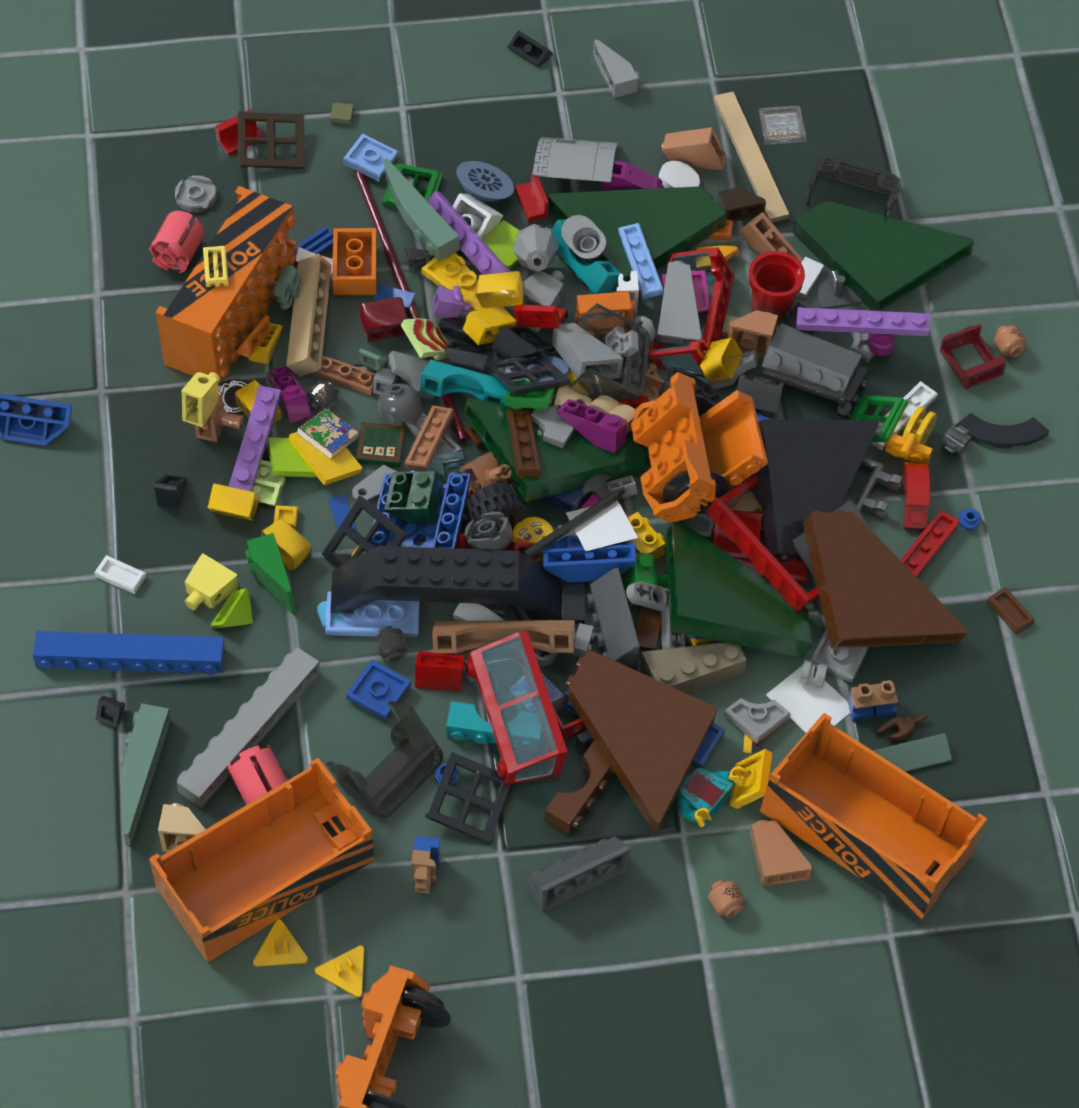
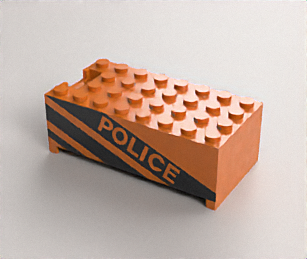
M238 186L235 194L238 195L237 204L208 246L226 247L229 286H224V283H220V286L215 287V284H211V287H206L203 254L168 309L159 306L155 312L164 365L192 376L197 372L207 375L210 372H214L220 377L218 386L223 379L227 378L233 362H237L239 354H236L238 348L260 323L262 316L268 313L272 300L277 298L274 294L275 288L272 282L278 281L282 268L285 265L290 264L295 268L298 265V262H296L297 243L290 240L288 236V230L295 225L296 220L293 206ZM213 252L208 253L210 278H214ZM217 252L219 277H223L221 252Z
M823 713L771 773L760 812L773 821L776 820L779 825L920 919H923L939 899L941 892L954 876H957L973 855L988 818L980 813L977 815V818L832 725L830 723L832 717ZM938 863L940 865L932 876H929V873Z
M319 758L310 762V768L161 857L157 853L149 858L156 889L207 963L374 861L371 828L355 806H351L338 789L335 779ZM337 816L346 830L341 832L333 822V817ZM327 821L337 833L333 838L323 825Z

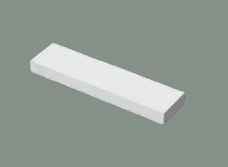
M920 381L903 398L907 399L909 403L893 433L899 435L906 428L914 411L919 406L927 408L937 398L938 393ZM879 422L876 432H880L885 422ZM871 442L881 451L887 445V442Z

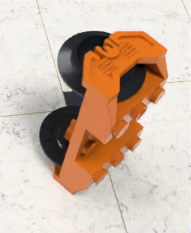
M679 372L670 378V388L659 398L642 403L635 409L636 415L631 423L634 442L648 447L652 467L640 477L644 497L652 508L655 517L671 523L693 518L697 513L706 512L715 498L722 497L729 490L727 479L722 474L709 470L699 417L711 409L712 404L705 397L695 394V379Z
M390 965L388 972L372 985L370 993L364 994L361 1008H364L362 1017L365 1018L363 1027L366 1028L367 1038L374 1039L372 1045H367L364 1060L346 1055L344 1063L339 1062L335 1077L338 1078L336 1085L339 1087L338 1096L341 1099L339 1108H408L393 1099L397 1089V1081L384 1077L398 1037L414 1040L420 1025L441 1028L449 1025L451 1021V1016L445 1009L444 1003L437 996L429 992L430 984L415 972Z

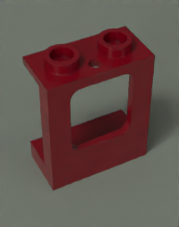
M981 324L966 327L963 331L955 334L951 333L942 338L940 353L965 390L1002 376L1006 366L1003 356L995 358L980 336ZM972 344L985 363L963 370L951 351L964 345Z

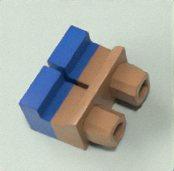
M891 680L873 685L868 683L859 684L858 687L851 688L847 702L852 722L873 719L874 715L875 719L896 716L895 703H898V699Z
M415 836L411 861L412 881L416 882L415 892L428 894L430 893L431 883L437 884L436 866L440 865L441 859L440 839Z

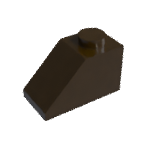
M739 187L718 191L717 204L721 205L727 213L726 220L735 222L754 218L762 212L765 213V199Z

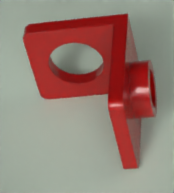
M554 709L563 740L586 730L581 719L563 725ZM580 725L577 729L570 731L573 727Z

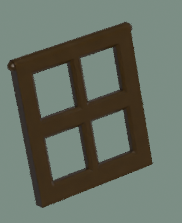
M239 111V168L305 169L304 114ZM246 121L266 122L267 137H246ZM275 122L295 123V138H275ZM247 143H267V159L247 158ZM275 144H296V160L276 159Z

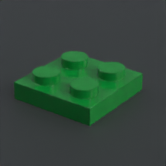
M513 381L517 386L532 384L531 381ZM557 388L520 395H513L508 390L504 397V406H510L513 409L533 408L537 411L549 409L557 393Z

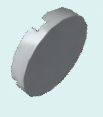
M190 176L187 180L180 181L176 186L175 199L178 206L183 210L199 213L208 210L214 205L217 200V189L209 178Z

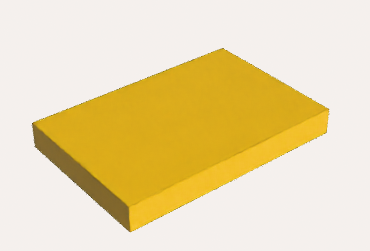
M297 432L290 434L289 441L324 486L362 472L363 468L347 448H344L330 459L297 434Z

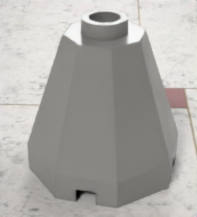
M536 224L518 231L516 241L513 244V252L520 265L537 272L547 268L554 262L559 248L552 230L546 227L541 228L540 225Z

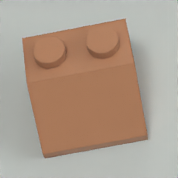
M756 310L730 322L728 338L733 337L742 354L757 349L758 359L764 360L768 347L776 333L778 315Z

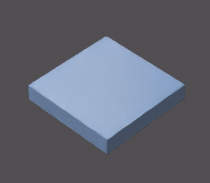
M362 134L345 155L342 164L379 182L384 176L383 159L388 158L393 164L398 157L399 151Z

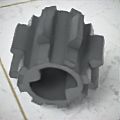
M961 425L959 427L951 426L942 440L946 444L944 448L952 453H962L972 438L968 435L969 430Z

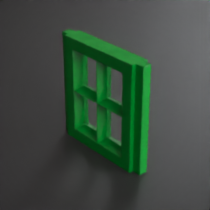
M400 163L394 165L402 175L415 176L412 186L419 193L425 194L424 199L426 201L430 199L435 191L438 192L443 173ZM419 177L430 179L427 189L416 187ZM387 185L382 204L386 205V207L397 209Z
M864 395L860 397L849 420H878V422H885L880 432H875L871 442L885 443L889 441L909 402L907 399L899 397ZM869 406H878L873 416L865 415ZM883 407H892L888 417L879 416Z

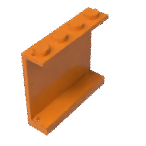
M736 390L699 417L709 470L722 474L727 479L729 490L741 484L745 479L768 464L751 396Z

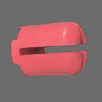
M176 210L167 215L148 249L153 255L152 261L162 269L168 271L169 268L180 270L179 273L187 269L204 237L202 222L195 218L189 225L192 214Z
M259 745L249 748L239 754L241 759L232 766L229 762L227 766L246 805L288 781L269 745L265 749H260Z

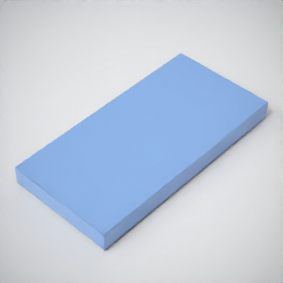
M331 592L327 594L325 634L328 636L403 637L404 634L405 637H418L420 602L376 600L354 610V613H346V616L340 613L343 620L331 624Z

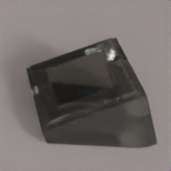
M404 248V260L409 272L419 270L429 263L428 250Z

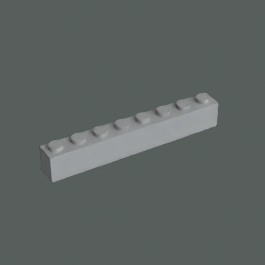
M298 647L292 653H288L280 667L274 669L269 674L268 680L264 685L257 687L248 703H243L238 710V714L226 722L223 731L210 740L208 748L195 757L193 764L187 771L184 770L177 779L179 793L202 808L231 775L227 768L228 763L230 762L232 766L241 759L239 756L241 752L257 746L320 674L319 661Z

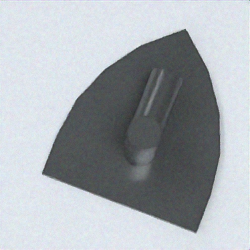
M828 268L823 273L817 289L820 308L826 309L861 304L862 300L844 284L845 277L839 275L837 270L831 271Z

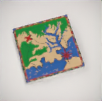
M326 407L300 426L297 434L331 459L358 439L360 432Z

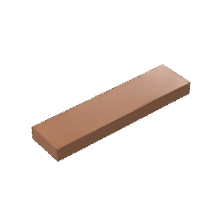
M432 406L404 463L405 469L413 471L428 470L454 416V409Z

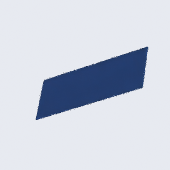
M379 285L377 295L373 299L384 300L401 297L404 307L409 308L416 293Z
M345 494L328 498L337 530L350 512Z

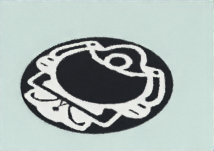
M231 379L218 386V395L223 397L226 412L232 414L243 412L236 403L235 392L249 384L248 382L240 379Z

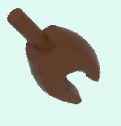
M924 713L913 719L910 716L891 718L877 730V734L880 735L889 732L891 729H896L898 732L891 735L889 741H902L914 732L915 724L927 719V715Z

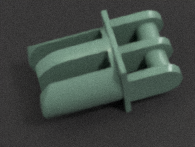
M290 264L282 268L278 281L272 282L275 288L274 294L282 309H288L292 304L293 298H299L297 289L301 278L296 268Z

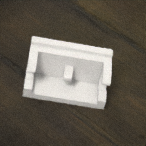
M631 271V280L629 282L623 280V274L621 273L618 277L619 287H617V292L629 291L630 300H634L635 313H633V316H637L639 295L637 271ZM622 311L615 312V315H622Z

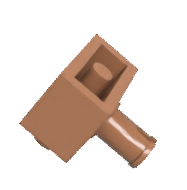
M219 395L218 402L204 427L194 425L196 437L218 442L224 425L241 430L244 416L226 412L223 397Z
M492 452L484 454L460 467L463 474H471L470 488L473 493L491 484H509L507 478L512 474L511 470L505 471L510 468L508 465L503 464L499 466Z

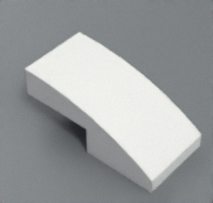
M459 603L453 613V619L457 621H504L491 610L475 603Z

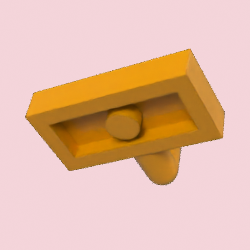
M893 433L887 442L885 452L911 462L928 464L933 448L915 443L916 435L914 433H909L907 438Z

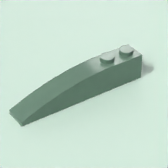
M388 158L383 159L384 174L389 191L402 218L413 232L415 239L421 242L429 255H433L438 261L460 250L459 235Z
M141 703L139 712L136 711L133 716V730L127 734V751L121 783V814L123 833L127 845L132 843L171 722L168 708Z

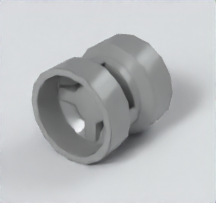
M805 660L799 683H814L816 687L823 688L828 665H815L812 661Z

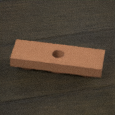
M322 355L321 369L311 373L313 376L370 396L373 393V378L376 373Z

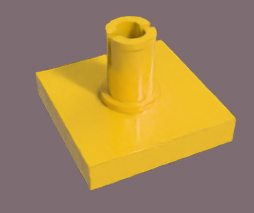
M763 749L735 764V767H742L747 776L740 777L743 781L740 786L733 782L729 806L738 809L765 795L770 775L772 752Z

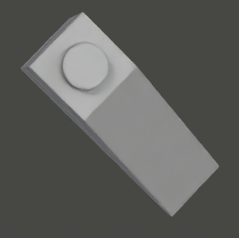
M594 40L593 55L614 98L636 93L638 83H640L639 73L634 71L631 63L601 41Z

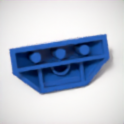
M0 394V437L5 440L47 446L69 428L72 405Z
M577 535L565 536L543 549L544 570L568 583L596 581L614 568H618L620 575H622L636 564L635 543L624 541L585 551Z

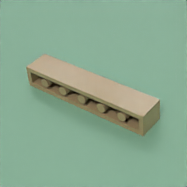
M319 253L298 261L297 267L301 281L297 289L299 298H294L286 366L299 377L321 369L332 265Z

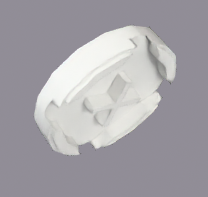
M669 161L660 169L659 179L661 178L663 181L662 185L664 188L696 187L700 184L696 171L683 162Z

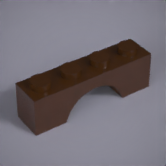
M593 741L583 756V768L589 776L587 784L575 792H557L545 809V821L568 835L574 828H579L585 811H590L593 808L597 794L604 792L609 783V777L611 774H616L595 741Z

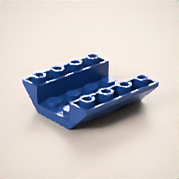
M385 474L377 509L407 533L408 537L404 539L400 546L456 548L471 482V474H449L447 484H442L443 490L435 524H412L385 512L384 508L392 474ZM381 525L370 543L375 547L388 546L395 535ZM426 540L421 546H416L418 541Z

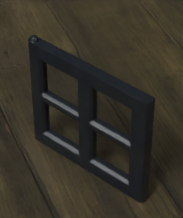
M541 353L483 364V367L513 395L571 385V380ZM536 361L542 367L526 369L521 364ZM514 365L519 371L504 374L499 368ZM550 373L555 379L540 382L535 376ZM528 378L532 384L517 386L512 380Z
M358 496L354 506L321 555L334 566L339 567L347 563L335 553L344 537L347 535L359 545L350 559L351 561L362 555L364 550L368 552L375 548L370 541L381 525L395 535L388 546H400L408 535L364 497ZM362 510H365L376 520L365 538L352 528L353 523Z
M451 752L430 810L425 814V817L484 843L492 844L491 838L511 784L505 785L503 777H499L496 770ZM456 765L476 773L469 792L450 785ZM481 776L501 784L494 803L475 795ZM446 794L465 801L458 821L439 813ZM471 804L490 812L484 831L465 824Z

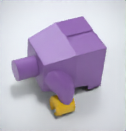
M454 282L452 290L445 289L444 286L438 287L433 298V316L453 318L459 317L461 310L469 312L470 303L464 302L461 293L462 283Z

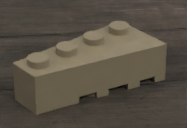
M725 642L645 651L641 654L640 666L645 675L688 694L743 675L747 660L739 645Z

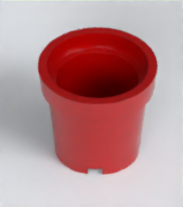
M771 251L757 256L752 261L749 267L752 310L778 315L777 322H779L780 319L785 317L789 308H794L796 296L801 291L805 280L804 267L797 258L785 252Z

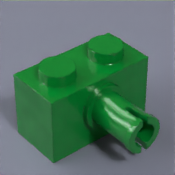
M636 552V564L622 574L628 606L641 607L631 603L626 594L628 585L643 581L668 588V575L656 574L652 554ZM653 592V599H655L657 595Z

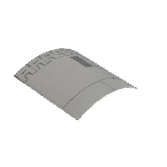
M541 137L536 150L533 176L611 182L614 156L618 143Z

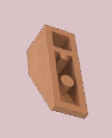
M763 212L753 218L738 232L750 247L759 254L780 251L794 256L801 263L803 261L801 256Z

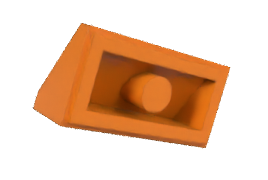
M268 315L261 320L236 351V354L248 358L252 356L270 334Z

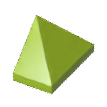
M247 589L232 591L210 627L218 629L253 624L249 591Z

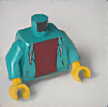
M740 766L734 767L731 771L697 768L691 776L686 775L678 791L677 798L683 818L698 823L700 827H705L731 796L732 783L735 782L738 786L743 783L740 777L747 776L744 769Z

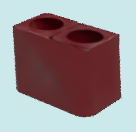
M401 297L367 302L359 306L360 320L367 342L406 335L401 327L403 320L407 319Z

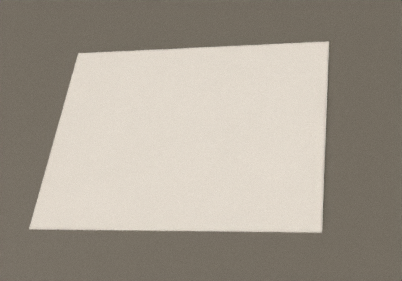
M618 500L574 529L585 551L638 538ZM590 507L567 512L566 514L569 520H572Z
M803 665L766 694L769 699H775L791 713L790 718L805 733L823 713L832 717L830 723L834 726L850 713L848 702L825 680L823 688L816 687L814 683H799Z

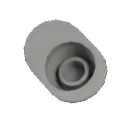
M575 215L563 223L561 229L562 238L579 257L584 259L598 258L605 250L606 237L586 216Z

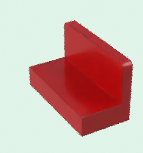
M237 115L215 126L216 139L228 155L238 152ZM246 121V137H264L263 133L256 126V122ZM247 143V147L255 143Z
M531 172V182L515 186L516 195L528 223L548 218L549 204L538 176H533V172Z
M515 305L513 309L518 327L558 329L566 314L564 308H557L556 306Z
M418 651L415 664V687L461 691L465 655Z

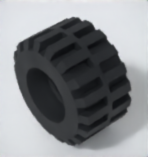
M496 483L481 488L466 501L464 509L469 523L472 520L475 523L481 520L480 515L484 513L501 512L505 517L507 516L512 531L515 525L526 517L525 507L516 488L508 483Z

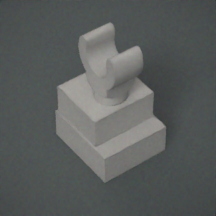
M390 361L387 369L382 367L373 378L374 394L381 395L382 391L387 387L397 384V375L392 373Z

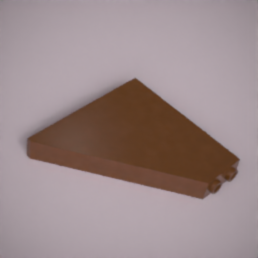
M837 510L823 513L822 511H814L803 522L831 649L959 643L968 633L967 628L854 512Z
M588 650L585 657L580 656L575 668L577 669L576 674H571L565 686L568 688L567 699L651 830L658 833L716 718L718 707Z

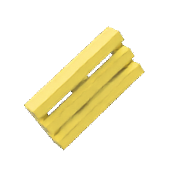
M204 247L206 287H211V284H215V287L220 286V283H224V286H229L226 247ZM213 252L214 278H210L208 253ZM217 252H221L223 277H219Z

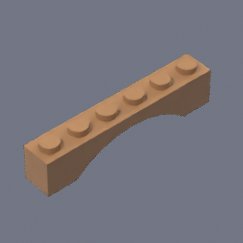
M575 620L435 621L432 631L433 653H459L481 648L523 631H528L532 646L535 649L549 653H574L576 642ZM517 637L497 646H514Z

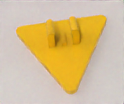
M278 919L256 955L253 965L261 967L304 964L308 962V957L283 921Z
M358 946L316 967L315 974L353 996L360 998L363 985L364 947Z

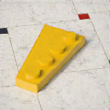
M456 252L440 261L433 258L421 268L422 274L437 286H444L445 289L452 290L454 282L462 283L461 293L464 302L470 303V311L486 309L480 305L475 294L478 284L476 274L470 271L461 256L459 257Z

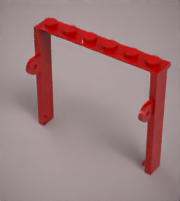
M755 475L722 497L715 498L707 513L798 613L820 599L818 588L816 587L806 593L731 510L740 502L743 496L759 487L758 476Z

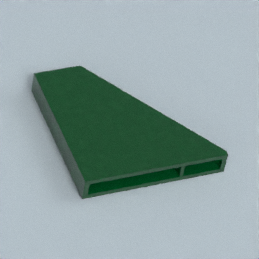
M700 186L553 193L548 195L549 209L559 220L582 215L589 218L606 237V247L596 259L598 261H610L623 274L625 282L631 280L632 269L620 239L618 228L639 223L655 269L657 270L670 262L671 254L686 252L726 226L727 213L725 209L713 200L711 194L705 192Z
M827 200L820 205H815L804 215H799L794 220L793 234L831 271L837 270L839 275L844 276V284L871 311L884 310L971 254L974 244L972 238Z
M474 398L466 399L465 418L489 452H492L493 456L497 459L499 466L506 464L510 467L505 470L512 471L508 479L525 502L582 488L586 481L596 474H608L611 477L607 480L609 481L643 472L646 453L638 443L634 442V438L629 432L626 434V442L616 453L596 447L576 429L562 449L543 442L544 434L538 424L532 422L541 474L540 477H517L507 420V410L513 408L496 402ZM522 408V409H520V410H530V414H532V412L534 411L533 409H528V408Z
M682 521L670 522L665 537L671 631L804 658L807 651L811 650L814 641L810 632L812 621L809 619L808 609L804 608L797 613L771 583Z

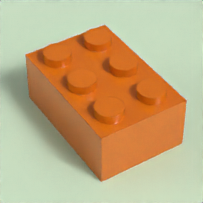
M333 228L332 280L334 295H377L376 228Z

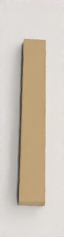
M734 92L715 95L714 103L754 192L766 201L764 214L772 223L789 219V212Z

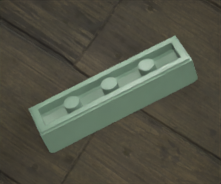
M946 734L874 750L875 753L905 772L952 761Z

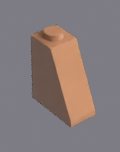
M712 127L667 133L664 143H662V153L666 155L668 161H680L692 167L721 171L724 168L726 153Z
M760 820L751 825L750 838L762 887L810 879L811 864L776 820Z

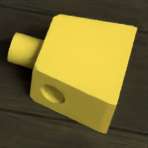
M197 372L181 391L182 421L204 427L219 399V375L214 372H210L208 375Z
M202 553L185 580L186 593L189 596L184 603L191 610H195L201 603L209 608H215L232 591L239 587L238 574Z

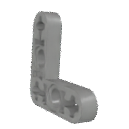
M643 581L628 585L626 594L631 603L661 611L662 650L685 647V634L671 631L669 601L667 602L669 600V589ZM653 592L658 597V603L653 599Z

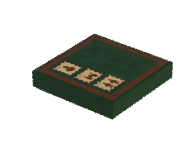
M362 422L356 453L357 462L361 464L400 467L406 426Z

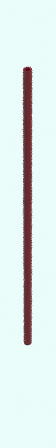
M352 169L400 290L410 292L364 175ZM412 300L409 308L407 307L411 319H420ZM433 356L426 357L429 361L430 359L436 361ZM450 393L442 396L446 408L454 409V416L451 422L459 442L464 443L468 438Z

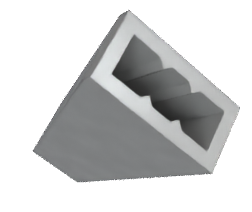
M682 261L668 262L657 342L689 347L690 342L701 339L690 265Z
M575 323L560 324L558 329L554 328L552 345L579 382L617 379L621 377L623 358Z

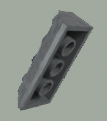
M782 323L768 347L762 367L842 398L856 374L863 355Z
M614 568L590 584V594H586L587 604L589 608H593L592 623L599 630L597 641L599 647L603 646L604 653L602 655L637 670L640 646L619 569Z
M616 837L602 839L588 850L581 849L567 860H558L552 867L534 872L529 877L528 888L543 912L628 871L630 848Z

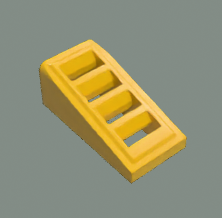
M270 323V333L274 334H269L248 359L253 362L269 364L283 326Z

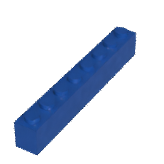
M36 631L33 650L36 667L43 669L64 668L67 670L81 668L91 671L110 669L112 671L134 670L136 672L158 671L160 673L173 671L185 674L204 672L212 675L223 673L225 657L224 637Z

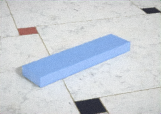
M639 223L618 228V233L632 271H637L638 286L642 299L662 295L663 288Z

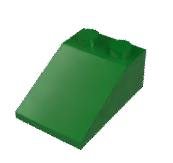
M274 533L247 540L249 549L245 550L251 575L256 574L258 582L292 614L297 613L290 583Z

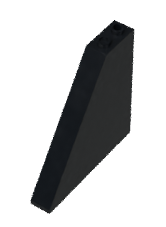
M762 419L758 421L768 464L757 472L766 549L777 558L778 562L789 561L791 558L803 561L792 540L804 533L803 522L810 513L814 511H822L823 513L833 512L841 506L878 428V420ZM806 538L802 540L804 544L807 543Z

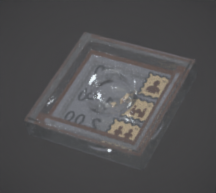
M800 106L759 109L765 145L806 142Z

